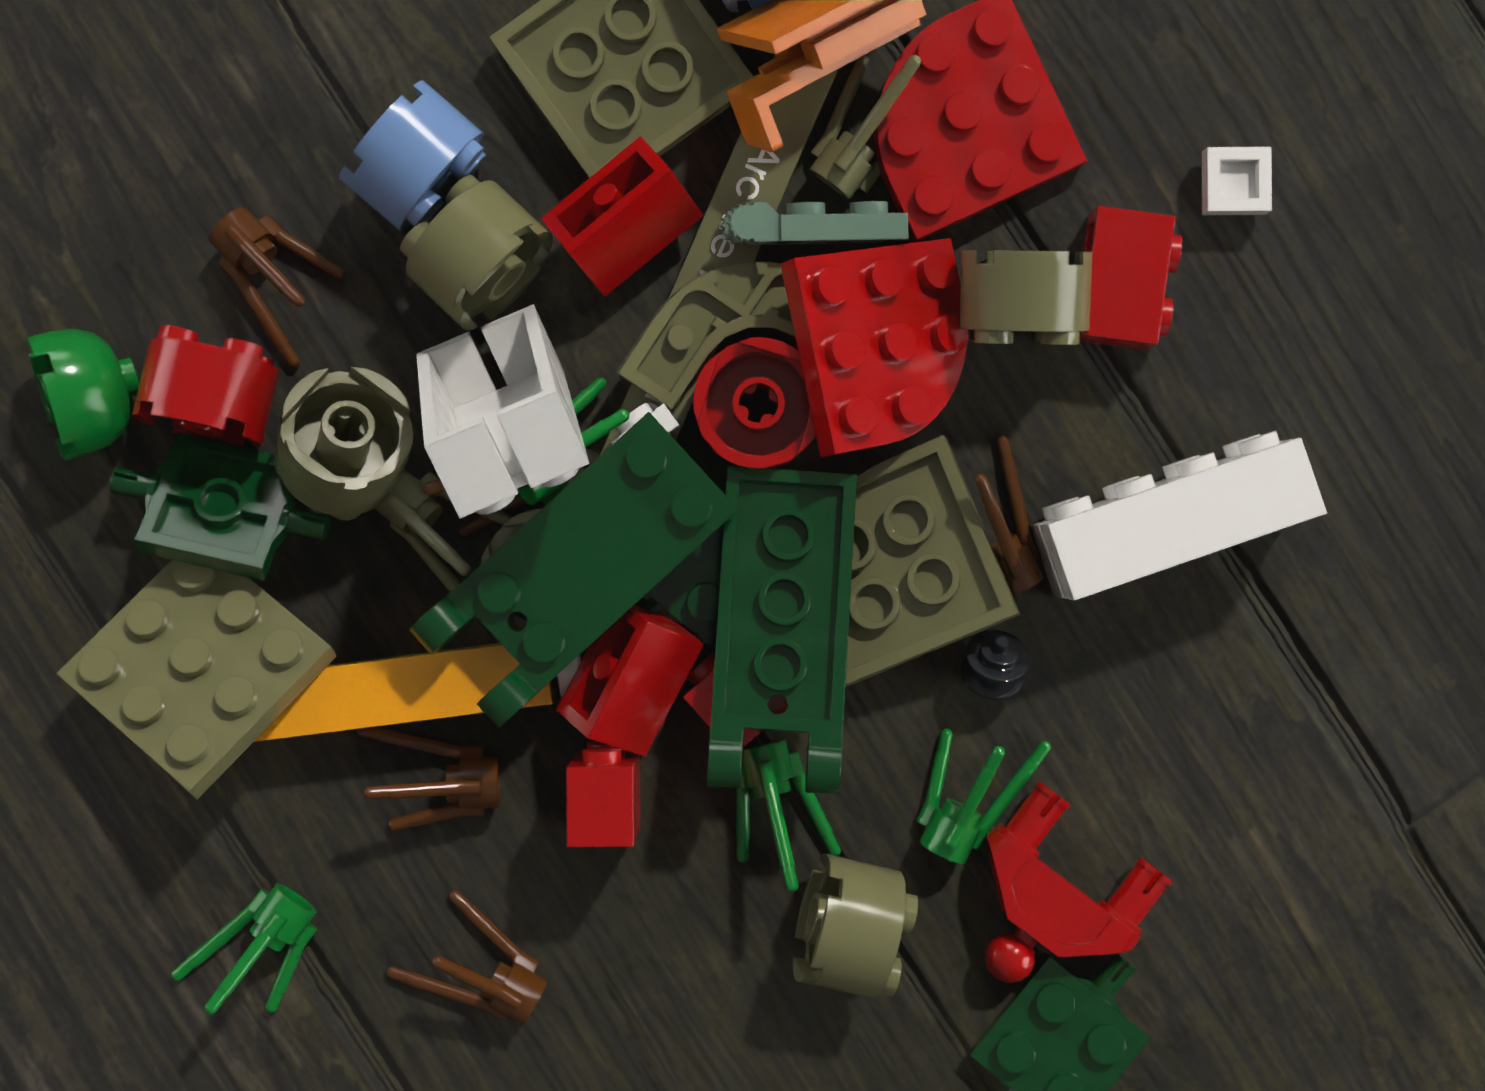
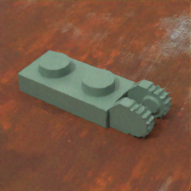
M885 201L850 203V214H826L825 203L823 202L787 204V215H779L767 202H754L751 205L747 202L744 205H737L736 209L734 207L731 208L730 212H725V217L721 218L722 225L720 226L723 230L721 234H724L726 237L725 240H730L731 244L738 243V245H742L743 242L746 245L895 243L909 239L908 213H888V202Z

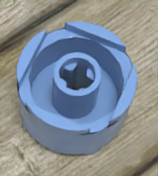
M424 80L413 85L419 96L417 100L410 103L401 95L359 142L353 153L362 160V163L355 174L344 166L339 176L343 183L399 231L405 230L411 224L415 227L421 222L430 223L445 206V203L439 196L453 178L459 181L467 175H473L487 156L483 152L484 147L480 145L484 133Z

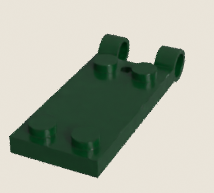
M647 412L452 592L426 612L409 631L433 655L475 617L485 625L519 663L512 672L477 703L491 721L500 728L736 513L738 508L650 412ZM514 612H521L526 616L527 625L522 631H515L509 625V617Z
M737 466L727 467L726 496L738 508V511L724 523L707 786L740 788L743 731L759 730L809 734L805 793L839 794L857 474L769 468L751 469ZM781 696L786 700L787 709L784 713L774 714L769 710L768 702L772 697Z

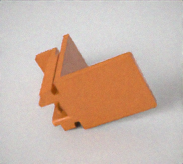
M771 0L716 28L721 41L776 54L775 59L758 68L760 74L726 91L746 143L768 152H773L783 147V142L769 105L920 26L919 18L926 15L922 0Z

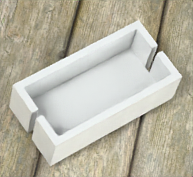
M534 304L481 326L483 335L507 384L503 388L496 390L470 332H466L416 354L424 448L459 518L476 511L478 514L496 512L512 502L515 495L518 494L517 488L529 484L531 488L538 485L543 487L557 486L575 476L580 467L590 464L564 370Z
M1277 431L1263 435L1257 434L1222 446L1226 458L1216 460L1215 454L1212 452L1162 467L1165 479L1154 482L1152 474L1141 477L1135 476L1105 486L1102 490L1106 499L1092 504L1088 495L1081 498L1074 497L1042 508L1045 520L1030 525L1054 597L1077 600L1327 514L1302 438L1280 441Z

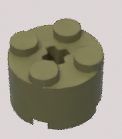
M467 175L451 188L445 199L447 205L430 223L421 222L409 231L401 243L400 251L408 257L406 263L407 276L464 330H473L478 326L471 318L482 312L491 319L495 318L509 307L530 285L541 269L533 258L540 246L550 253L553 246V236L496 182L491 180L480 182L473 175Z
M962 250L960 328L971 329L970 340H974V343L1012 344L1014 342V331H1034V341H1038L1040 344L1078 345L1080 331H1090L1093 252H1075V265H1069V251L993 250L987 251L985 264L977 263V250Z
M351 367L350 371L329 372V368L314 371L301 379L290 391L283 405L275 451L276 472L289 492L306 506L316 511L330 514L338 520L348 521L356 519L362 513L380 506L401 479L413 444L414 430L409 415L410 408L405 396L390 380L366 368Z
M824 853L819 860L826 870L825 872L812 870L799 911L795 938L805 941L806 951L805 959L793 956L795 980L868 998H876L879 994L893 996L898 988L901 976V959L896 957L902 933L910 934L915 925L918 912L917 895L906 893V883L901 871Z

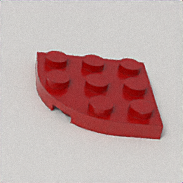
M979 0L936 20L922 30L902 51L884 83L881 96L912 55L920 57L921 64L874 131L875 152L880 173L898 213H908V231L912 243L923 240L1073 171L1087 162V158L1012 0Z
M951 238L798 257L780 264L821 458L897 442L916 434L931 423L943 410L954 393L964 365L969 338L968 329L960 328L961 284Z

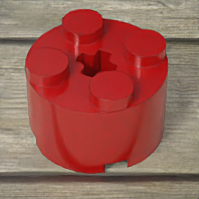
M160 325L157 338H152L149 342L132 417L151 426H155L157 416L173 419V433L178 434L179 432L243 447L246 439L255 448L262 447L280 372L278 368L273 366L274 360L262 356L264 348L248 341L225 338L222 348L198 342L199 334L194 331L177 326Z
M753 337L727 346L711 358L703 367L694 390L693 410L695 420L702 438L708 447L725 462L733 466L751 469H775L796 459L816 436L799 351L794 347L776 339ZM757 389H764L769 392L768 403L776 406L777 411L775 415L764 414L760 423L748 420V408L740 405L742 397L753 398Z

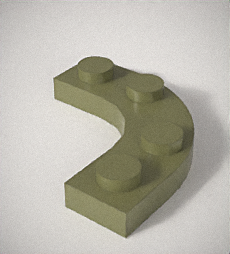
M746 262L731 264L706 272L689 281L674 292L656 311L616 373L661 404L664 403L667 408L673 409L707 355L725 337L746 328H770L796 341L780 266L781 263Z

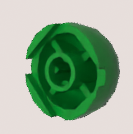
M78 329L49 331L25 337L26 344L32 352L29 354L30 363L48 422L56 424L59 438L55 439L62 459L66 461L88 455L111 445L124 433L131 419L129 397L136 396L139 388L138 377L131 358L118 360L106 340L93 332Z

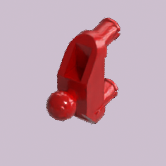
M1039 780L1035 784L1036 787L1008 824L1005 826L1000 823L998 827L994 826L985 837L1000 908L1007 919L1018 926L1013 933H1003L996 936L990 941L985 951V963L988 971L994 978L1005 983L1022 981L1031 973L1035 965V952L1033 948L1038 942L1058 957L1107 955L1132 950L1141 939L1140 934L1143 931L1138 925L1166 888L1170 887L1173 883L1166 875L1154 868L1142 857H1139L1136 865L1108 902L1101 899L1097 903L1038 859L1041 853L1036 850L1065 810H1068L1071 806L1070 803Z

